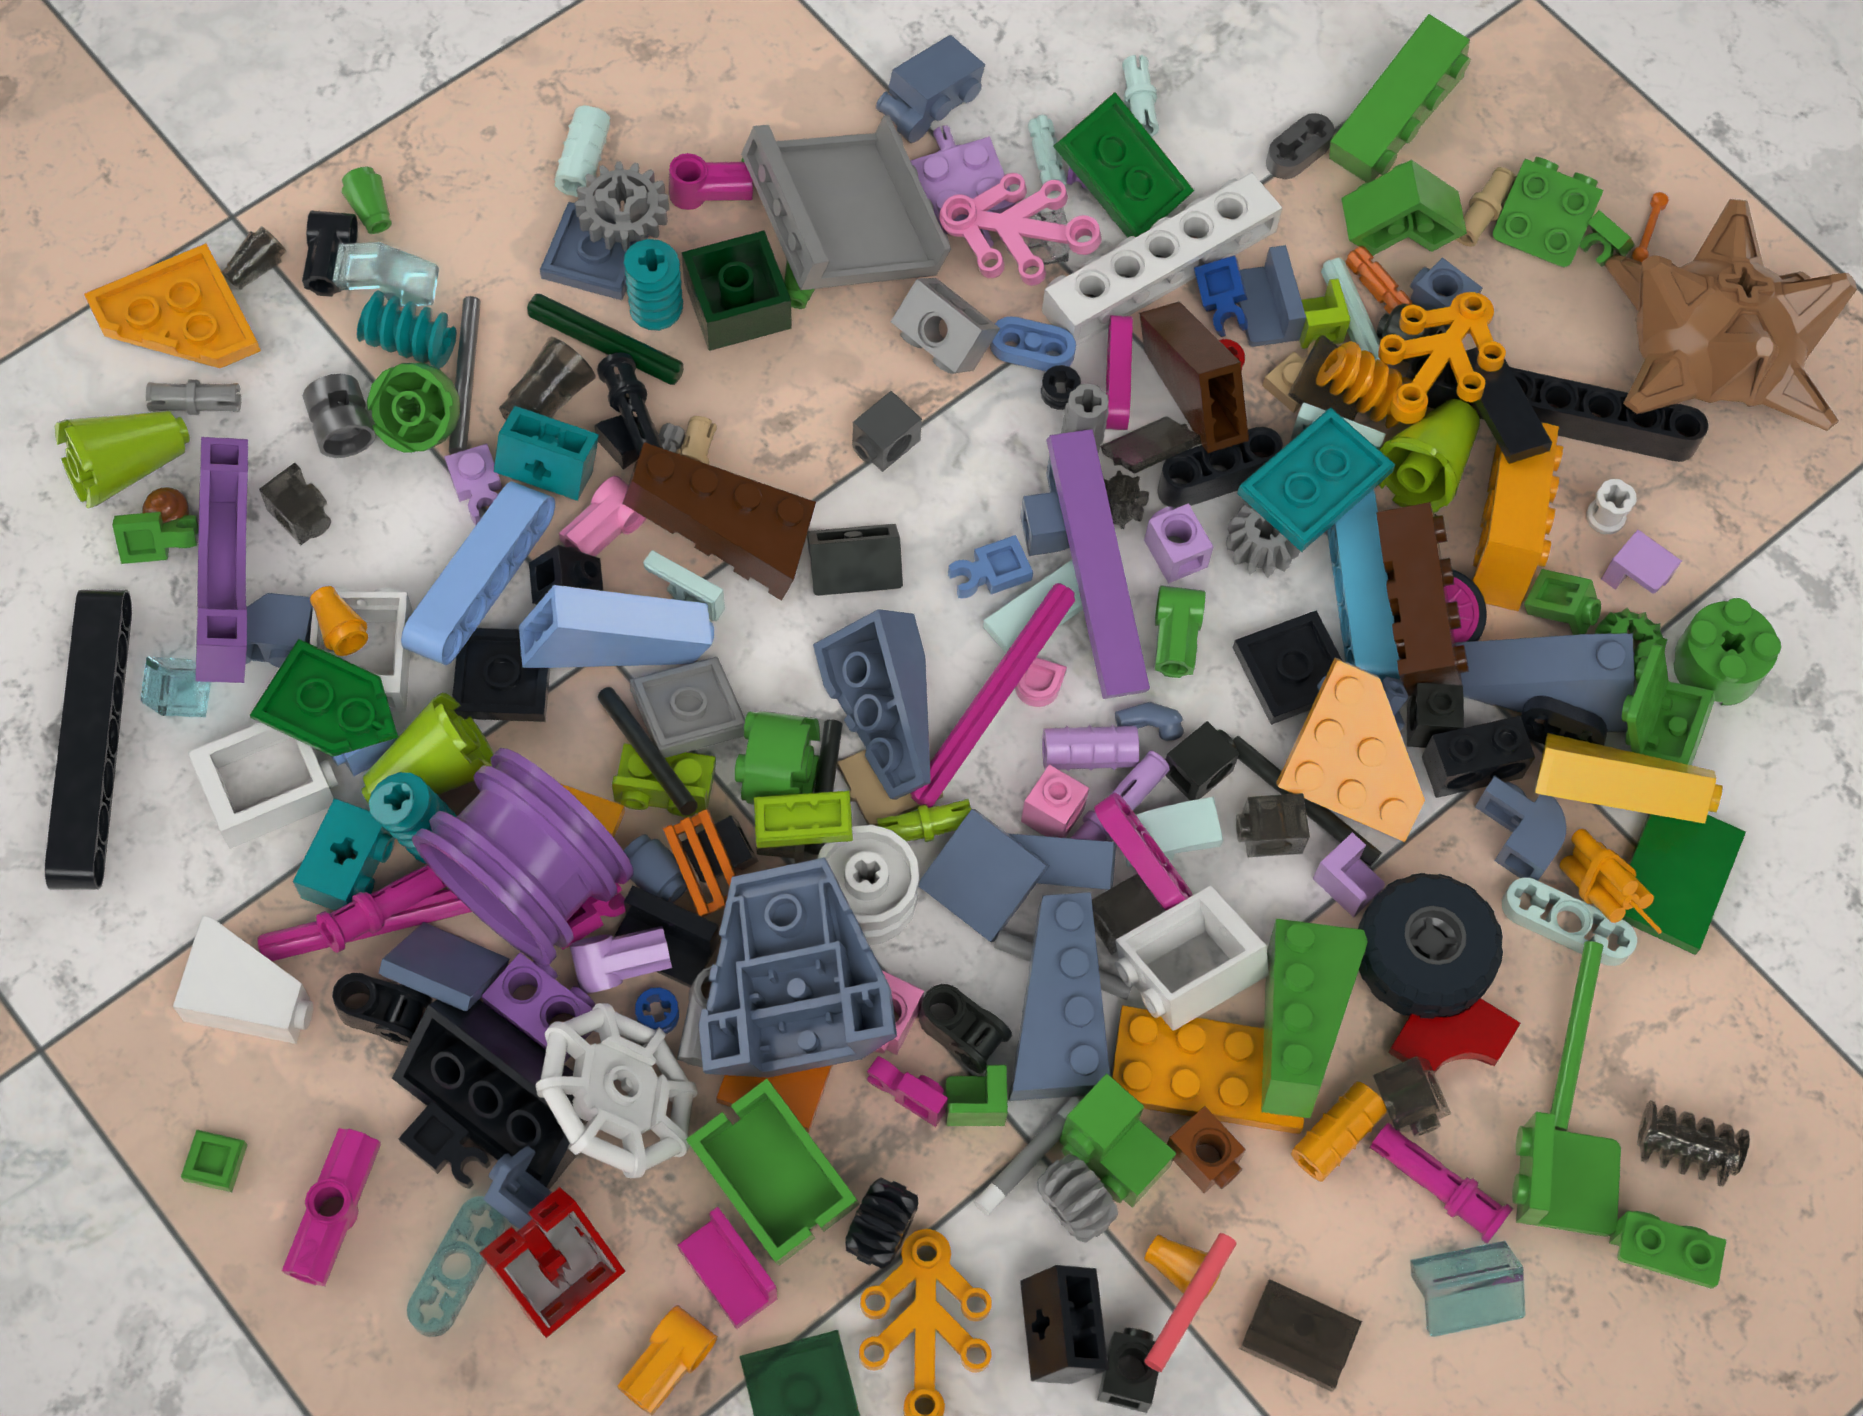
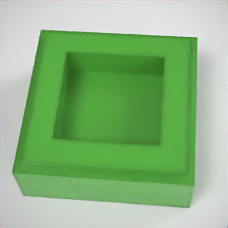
M196 1130L181 1174L182 1180L188 1183L232 1192L248 1146L244 1140Z

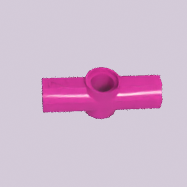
M349 1128L338 1129L318 1181L311 1186L306 1194V1211L282 1268L284 1274L314 1286H326L346 1232L353 1227L357 1220L359 1211L357 1204L380 1149L381 1143L379 1140ZM341 1197L344 1199L340 1212L330 1217L320 1215L323 1203L329 1198Z

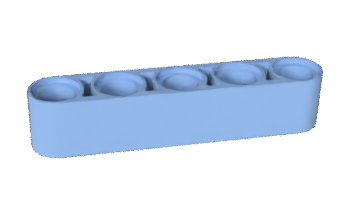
M513 481L504 486L409 617L401 638L404 649L444 665L452 663L548 528L555 510L554 497Z

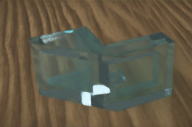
M381 242L339 244L332 281L339 291L380 288L388 301L392 296L399 297L400 307H404L409 301L414 302L416 306H431L434 303L439 267L435 263Z

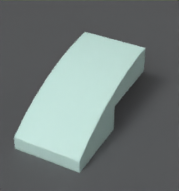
M1214 797L1181 802L1136 814L1169 861L1173 860L1175 853L1221 847L1223 842ZM1125 857L1127 867L1132 866L1128 859Z

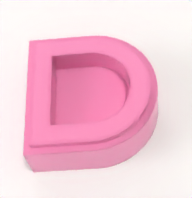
M1036 657L1015 687L1017 696L1025 704L1033 707H1043L1051 704L1060 692L1067 667Z

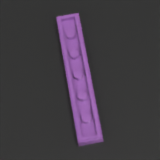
M1093 429L1050 435L1046 442L1102 698L1108 699L1145 693L1150 689Z

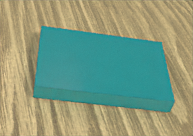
M1330 407L1239 486L1237 494L1297 549L1303 552L1393 472L1395 464Z

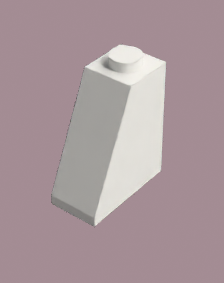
M202 916L173 1005L183 1022L296 1044L300 1030L308 1028L313 1013V1002L309 1001L310 998L302 983L215 919Z

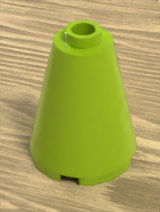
M1457 399L1448 400L1426 414L1421 421L1410 425L1381 446L1380 451L1395 464L1393 472L1379 484L1381 489L1386 485L1395 494L1392 501L1400 507L1431 502L1433 512L1436 513L1454 499L1480 427V418L1476 410L1464 401Z
M170 411L65 419L56 422L54 426L57 445L66 442L67 446L65 449L66 457L61 458L65 472L81 502L87 500L86 507L88 509L98 506L184 454L185 443L190 442L189 432L184 420L181 417L175 418Z
M440 693L434 697L363 776L365 787L361 791L368 804L371 793L377 784L386 777L399 772L412 773L421 777L437 795L475 781L474 774L483 765L492 767L490 758L494 755V752L487 739L471 716L464 719L454 712L461 705L447 693Z

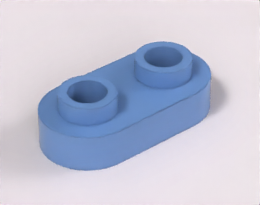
M1013 316L1004 317L995 323L1000 330L991 342L990 349L998 359L1042 371H1047L1059 365L1069 367L1072 364L1075 356L1076 342L1073 335L1066 329ZM1008 341H1012L1017 343V346L1012 347L1006 345L1005 343ZM1055 351L1059 356H1051L1047 352Z

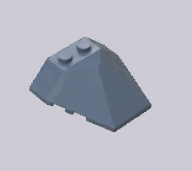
M825 857L732 877L719 936L722 939L716 965L712 964L709 980L712 983L706 1009H702L699 1020L704 1073L768 1078L861 1060L897 1037L891 988Z

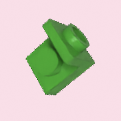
M1541 569L1524 603L1527 614L1568 623L1573 635L1586 634L1590 625L1597 623L1601 612V601L1597 598L1591 579Z

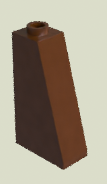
M1180 301L1139 313L1144 352L1206 452L1210 453L1249 441L1241 362Z

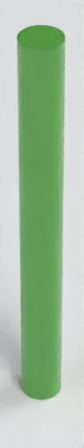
M1593 941L1584 942L1550 1113L1556 1115L1555 1130L1559 1131L1568 1130L1604 947L1602 944Z

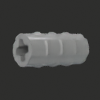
M1090 383L1081 384L1070 392L1068 403H1066L1064 410L1065 415L1061 433L1093 429L1098 453L1100 445L1104 440L1106 421L1109 414L1108 396L1099 386Z

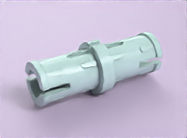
M1132 55L1122 62L1127 87L1124 95L1125 105L1130 108L1132 114L1144 126L1149 135L1153 137L1159 131L1154 106L1157 92L1155 87L1151 85L1147 57L1139 55L1140 67H1137L1136 55Z

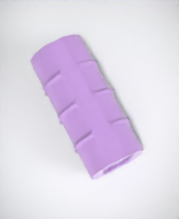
M1112 724L1110 727H1091L1089 725L1088 727L1069 728L1068 726L1065 728H1044L1042 734L1044 769L1046 770L1049 764L1058 770L1066 769L1067 771L1070 769H1090L1092 771L1096 768H1112L1115 770L1116 768L1136 767L1139 762L1137 727H1115Z

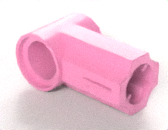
M612 476L604 481L594 493L591 505L559 533L560 541L565 547L577 548L582 553L595 557L621 533L626 535L633 533L646 520L644 516L622 504L628 484L619 476Z

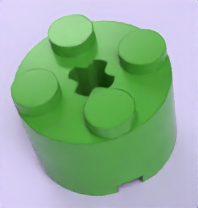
M1732 598L1728 601L1716 602L1701 609L1678 640L1675 648V661L1673 663L1674 673L1680 684L1714 691L1716 702H1723L1721 705H1735L1748 699L1771 671L1780 653L1781 641L1770 622L1760 612L1752 608L1746 600Z
M749 711L744 725V738L748 739L746 754H739L735 765V781L742 783L741 799L748 804H754V797L813 793L819 756L814 755L811 740L820 741L818 719L767 711Z

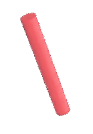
M1219 1233L1145 1358L1144 1362L1153 1370L1163 1371L1237 1243L1230 1236Z

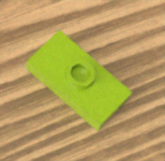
M850 791L754 797L757 848L853 841Z

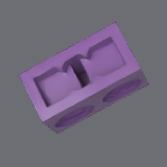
M519 953L481 996L484 1004L545 1050L547 1048L545 1032L550 1026L549 1024L553 1017L561 1013H567L575 1018L591 1011L595 1006L594 1001L578 987L573 986L568 990L556 980L558 974L550 965L546 966L536 961L532 962L522 953ZM532 985L537 988L536 993L530 999L517 1000L512 997L515 990L520 986ZM591 1032L581 1037L585 1040L591 1034ZM567 1052L565 1056V1062L571 1057V1055Z

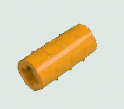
M1356 1081L1343 1096H1339L1338 1101L1327 1113H1323L1318 1123L1310 1131L1307 1130L1303 1139L1292 1149L1291 1155L1293 1159L1312 1178L1323 1182L1337 1166H1340V1162L1351 1150L1356 1149V1145L1368 1132H1372V1128L1387 1113L1388 1107L1382 1098L1369 1086Z

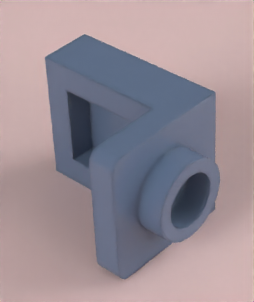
M528 1145L514 1156L507 1153L498 1160L489 1173V1178L493 1182L483 1199L519 1229L532 1219L528 1212L552 1193L526 1172L535 1154V1151Z

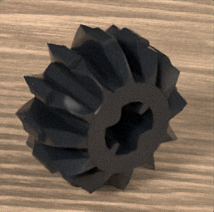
M880 1178L873 1182L867 1194L863 1197L849 1227V1232L845 1238L846 1251L857 1256V1260L869 1266L873 1264L883 1269L890 1265L914 1220L918 1209L917 1195L906 1190V1186L895 1181L890 1182Z

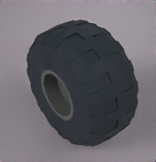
M1419 873L1395 880L1388 884L1380 894L1376 895L1367 907L1358 929L1365 931L1368 942L1359 968L1362 979L1365 980L1371 989V993L1380 1002H1384L1393 1011L1404 1016L1414 1014L1420 1016V1018L1434 1019L1435 1017L1458 1015L1466 1008H1470L1485 994L1493 983L1501 965L1503 935L1493 909L1475 889L1450 876Z

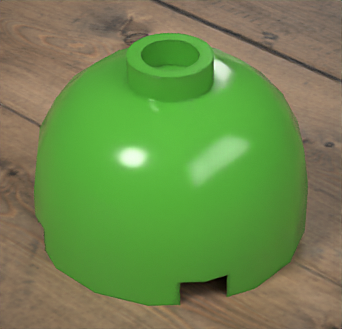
M402 363L383 371L373 382L367 399L368 410H372V418L375 422L372 427L376 435L387 446L403 453L427 451L442 444L456 429L460 416V399L452 380L440 369L425 363Z

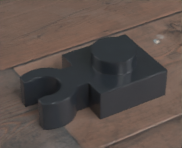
M433 1101L398 1138L403 1146L437 1174L448 1163L451 1166L456 1181L468 1189L474 1184L463 1173L465 1164L470 1161H477L486 1169L491 1165L487 1155L481 1149L476 1147L465 1148L463 1146L471 1137L469 1131Z

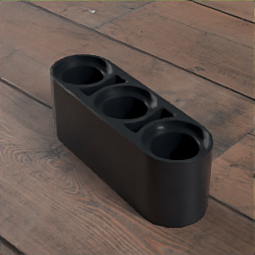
M1255 427L1248 430L1249 441L1210 453H1207L1203 446L1200 445L1173 454L1163 463L1157 489L1158 497L1163 504L1176 509L1188 503L1190 506L1238 491L1239 486L1283 448L1282 438L1271 428ZM1252 452H1261L1267 457H1258ZM1213 465L1223 466L1227 470H1217L1213 467ZM1172 479H1183L1187 484H1178L1172 481Z

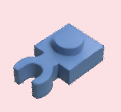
M1016 535L974 549L975 562L973 563L968 560H957L948 566V576L950 579L960 575L969 578L967 583L957 586L958 598L971 597L977 592L978 587L984 584L987 585L992 595L1029 582L1033 578V570Z

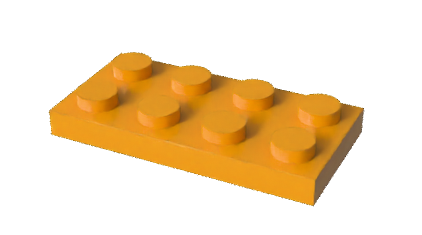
M1122 1005L1111 1077L1144 1106V1109L1193 1117L1206 1106L1221 1122L1300 1134L1303 1130L1304 1118L1261 1112L1264 1028L1195 1018L1173 1031L1161 1016L1154 1018L1147 1009Z

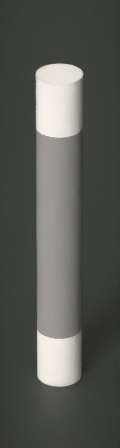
M1073 1096L978 1196L974 1204L979 1210L989 1215L1057 1143L1061 1137L1067 1115L1080 1102L1078 1098Z

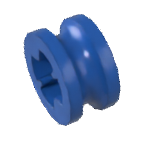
M661 987L644 991L638 997L635 1004L636 1020L654 1030L660 1027L666 1034L670 1033L679 1021V1008L675 996L669 990ZM654 1002H660L663 1009H671L670 1013L664 1012L665 1020L655 1022L652 1015L644 1016V1011L650 1012V1004Z

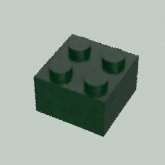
M765 230L681 252L684 283L709 351L792 329L791 299Z

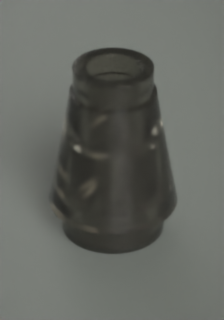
M261 226L255 233L252 231L248 233L227 263V266L221 272L233 286L241 290L282 263L280 258L286 253V249L268 230Z

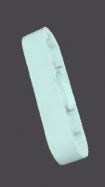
M1533 878L1515 880L1502 898V909L1509 920L1580 954L1583 952L1584 942L1588 941L1584 937L1590 931L1593 923L1598 925L1590 941L1604 946L1600 962L1604 965L1617 966L1624 963L1637 946L1636 932L1626 921L1620 920L1619 922L1612 923L1598 908ZM1523 893L1532 896L1530 899L1532 905L1528 910L1519 907L1521 901L1519 898ZM1549 902L1554 906L1548 913L1546 920H1543L1540 917ZM1561 911L1575 913L1581 921V930L1575 933L1564 931L1557 922V914ZM1611 933L1619 937L1617 944L1620 946L1615 951L1607 948L1608 940L1606 938Z

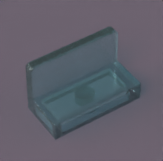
M1506 1241L1410 1260L1411 1277L1425 1298L1426 1328L1432 1337L1522 1319L1525 1316L1523 1266Z

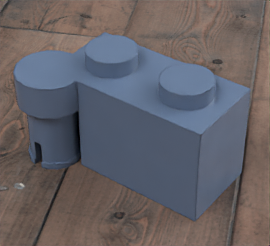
M950 34L892 69L888 87L890 88L889 92L885 91L877 101L876 109L885 116L889 115L892 122L897 125L898 133L910 143H914L927 133L933 121L944 119L952 109L963 102L969 103L977 97L982 88L981 79L985 63Z

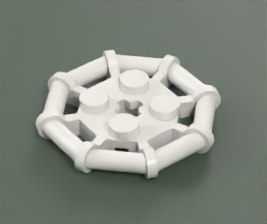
M598 1003L587 1013L566 1022L555 1021L548 1027L545 1032L547 1048L541 1080L535 1084L537 1096L546 1100L569 1140L568 1149L573 1154L577 1155L581 1152L622 1170L627 1178H640L646 1170L673 1156L682 1157L690 1148L686 1139L688 1138L693 1098L698 1095L696 1084L687 1079L664 1039L666 1033L660 1027L654 1030L615 1012L613 1007L607 1003ZM592 1031L598 1032L601 1043L590 1045L581 1036ZM566 1052L575 1059L573 1076H562ZM655 1063L662 1073L659 1077L652 1068V1065ZM617 1079L621 1081V1089L628 1095L623 1096L615 1088L614 1081ZM566 1094L574 1096L573 1106ZM668 1098L669 1101L673 1102L671 1118L666 1116ZM580 1118L583 1119V1120H585V1121H588L585 1126L583 1125V1123H582V1121L580 1120ZM601 1130L621 1139L624 1149L595 1137L596 1133ZM652 1130L660 1138V1141L644 1149L641 1134Z

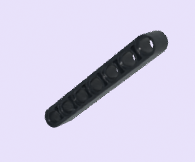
M1431 354L1413 357L1406 377L1413 380ZM1449 361L1427 392V407L1435 409L1451 399L1464 401L1457 395L1458 383ZM1510 367L1539 420L1542 423L1559 426L1558 436L1670 461L1683 462L1689 460L1695 454L1709 428L1705 414L1691 406L1676 403L1636 414L1623 404L1628 395L1627 392ZM1466 402L1476 410L1480 419H1484L1475 402ZM1550 404H1554L1558 408L1552 407ZM1592 413L1598 414V415H1600L1602 418H1599V417L1593 415ZM1635 422L1642 424L1644 427L1637 425Z
M79 590L76 596L45 856V880L50 890H98L103 884L132 621V602L128 590Z

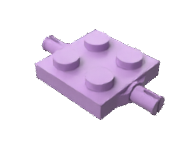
M944 125L942 126L943 134L940 127L933 131L940 150L936 153L910 160L911 164L917 169L919 181L927 198L933 204L934 213L940 226L939 213L944 202L949 197L962 194L973 199L999 184L1005 176L990 136L963 145H955L950 127ZM1008 186L1006 190L1011 192L1010 187ZM1003 200L987 212L1000 214L1016 205V203ZM965 214L959 215L954 221H962L968 216ZM980 229L990 248H992L994 242L989 231Z

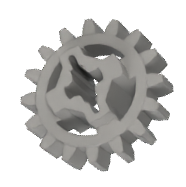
M618 161L613 171H609L604 165L599 166V177L590 174L585 176L587 187L577 188L578 201H575L576 215L579 217L580 229L582 231L589 230L590 240L593 243L604 238L606 249H611L615 242H621L623 250L627 251L631 241L645 240L647 234L657 238L659 236L658 225H667V211H669L668 195L665 194L664 182H655L654 171L651 169L644 174H640L638 163H634L629 170H624L621 161ZM622 200L625 203L623 212L620 211V201Z

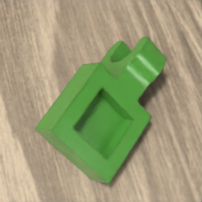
M161 512L114 516L112 526L121 564L167 560L169 548H191L197 546L196 534L199 532L197 516L185 515L168 523H163Z

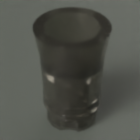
M549 337L534 362L508 392L509 398L498 409L505 420H507L514 406L552 418L576 393L595 380V373L587 361L572 347L555 337Z

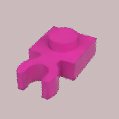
M877 1056L868 1069L867 1073L869 1076L867 1081L893 1095L897 1103L934 1127L938 1125L946 1113L948 1097L943 1095L944 1089L937 1082L925 1075H920L916 1078L908 1072L903 1074L893 1064L880 1056Z

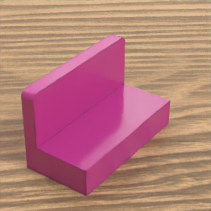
M716 1207L709 1212L710 1222L679 1243L678 1249L737 1330L777 1300V1287L722 1211Z

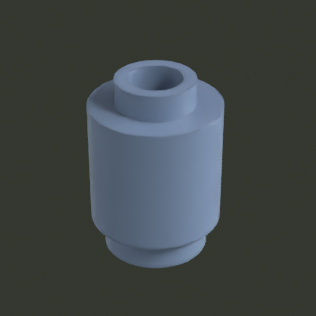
M643 834L625 848L624 852L634 872L630 879L640 889L670 903L675 902L685 893L688 887L675 856L658 839H651L648 835Z

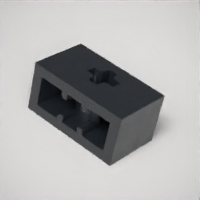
M1055 1265L1021 1280L1031 1382L1073 1384L1109 1370L1097 1269Z

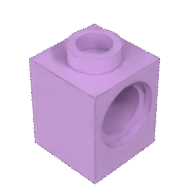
M1189 503L1176 509L1173 507L1163 508L1156 512L1148 521L1144 541L1168 584L1208 567L1213 545ZM1168 537H1179L1183 539L1185 543H1174L1170 541Z

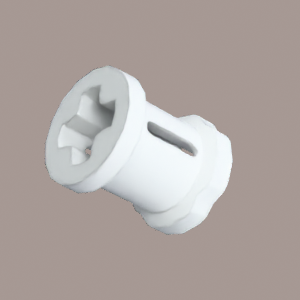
M1610 479L1603 482L1601 488L1596 493V499L1590 503L1586 512V520L1589 526L1596 532L1607 535L1621 530L1626 522V515L1630 513L1637 501L1633 487L1620 479Z

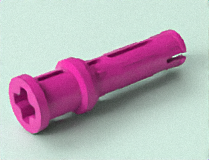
M426 865L371 894L359 892L353 895L352 902L330 914L326 911L317 914V925L328 946L335 953H339L345 949V943L368 931L372 934L380 931L381 927L384 926V920L428 898L447 886Z
M1389 1122L1383 1127L1369 1147L1446 1204L1444 1209L1447 1210V1214L1450 1217L1459 1216L1482 1234L1481 1240L1488 1244L1513 1210L1510 1205L1502 1206L1478 1188L1479 1182L1474 1178L1466 1177L1464 1180L1456 1173H1453L1440 1161L1405 1137Z

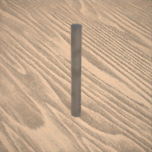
M467 296L463 299L455 388L460 399V416L456 429L450 435V454L467 450L481 303L480 299L474 296Z

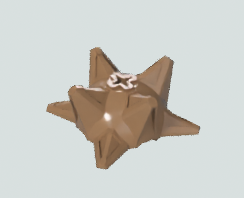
M1729 199L1694 260L1681 267H1677L1671 260L1657 255L1650 256L1643 262L1616 254L1607 260L1605 267L1638 310L1635 321L1639 339V351L1645 361L1623 403L1633 412L1641 414L1696 398L1707 403L1720 400L1743 402L1749 407L1763 404L1825 431H1828L1839 422L1805 371L1804 365L1808 356L1856 292L1855 280L1849 273L1810 278V276L1801 271L1778 276L1773 271L1764 267L1748 201Z

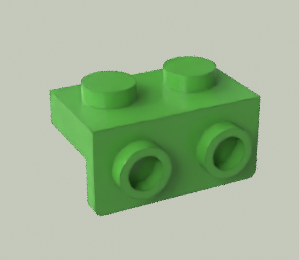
M1627 1211L1617 1220L1616 1231L1610 1235L1609 1243L1619 1246L1617 1254L1619 1261L1710 1289L1715 1288L1719 1284L1726 1246L1725 1239L1709 1235L1708 1232L1697 1227L1679 1226L1662 1221L1659 1217L1642 1211Z

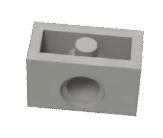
M937 278L916 279L891 320V323L902 331L900 335L907 343L917 348H924L934 356V364L950 374L974 371L1000 330L997 325ZM942 319L947 325V335L945 338L939 332V324Z

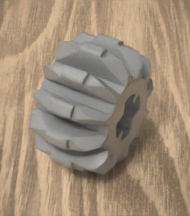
M1244 504L1239 509L1237 517H1233L1230 520L1227 529L1230 534L1226 540L1227 550L1235 552L1233 556L1234 565L1244 562L1248 563L1247 570L1249 575L1254 573L1257 568H1262L1267 578L1273 574L1275 567L1285 572L1290 567L1291 559L1299 556L1300 550L1256 510Z
M1068 1154L1060 1161L1056 1160L1038 1178L1037 1187L1043 1197V1201L1048 1205L1061 1225L1068 1230L1071 1236H1075L1077 1240L1086 1243L1093 1237H1098L1117 1218L1118 1209L1113 1201V1197L1106 1190L1104 1184L1096 1177L1094 1171H1091L1085 1162L1079 1160L1078 1157Z

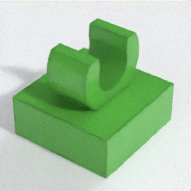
M1600 210L1587 222L1594 233L1586 235L1580 243V248L1585 253L1596 243L1604 245L1603 253L1596 259V262L1601 267L1613 256V250L1620 256L1625 257L1635 246L1631 237Z

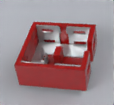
M558 1187L528 1212L532 1219L521 1229L516 1231L511 1226L479 1252L530 1322L545 1338L549 1337L626 1272L577 1202L561 1187Z

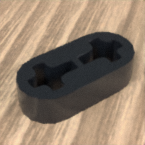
M1543 695L1534 696L1523 706L1521 719L1528 738L1532 741L1545 745L1547 733L1605 745L1608 732L1607 725L1601 717L1594 713ZM1540 714L1548 716V719L1543 724L1535 721ZM1584 730L1592 733V736H1589L1587 741L1578 738Z

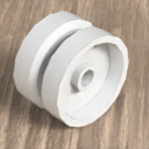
M875 825L852 826L853 841L826 843L820 850L817 859L824 857L827 859L869 945L882 944L898 936L912 920L918 900V861L908 842L892 830Z

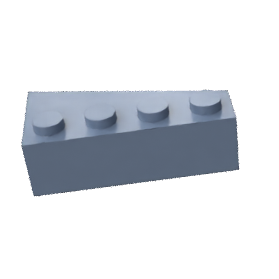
M1091 892L1043 895L1036 920L1009 1101L1086 1096L1106 1073L1110 1076Z

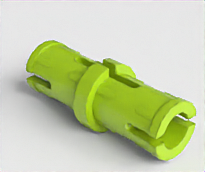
M964 799L951 804L930 808L927 807V804L917 806V811L877 818V824L879 827L892 830L906 842L923 838L925 842L934 840V836L956 831L971 810L969 799Z

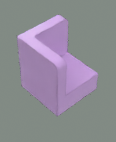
M1637 530L1612 559L1601 580L1616 590L1622 581L1629 576L1649 592L1657 593L1662 586H1665L1671 580L1682 561L1640 530Z
M1352 832L1320 862L1313 880L1354 918L1383 890L1385 883L1360 860L1366 845Z

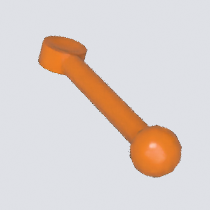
M1657 192L1652 196L1650 201L1652 211L1640 245L1632 252L1633 260L1643 262L1649 257L1647 247L1660 211L1664 210L1669 202L1668 196L1662 192Z

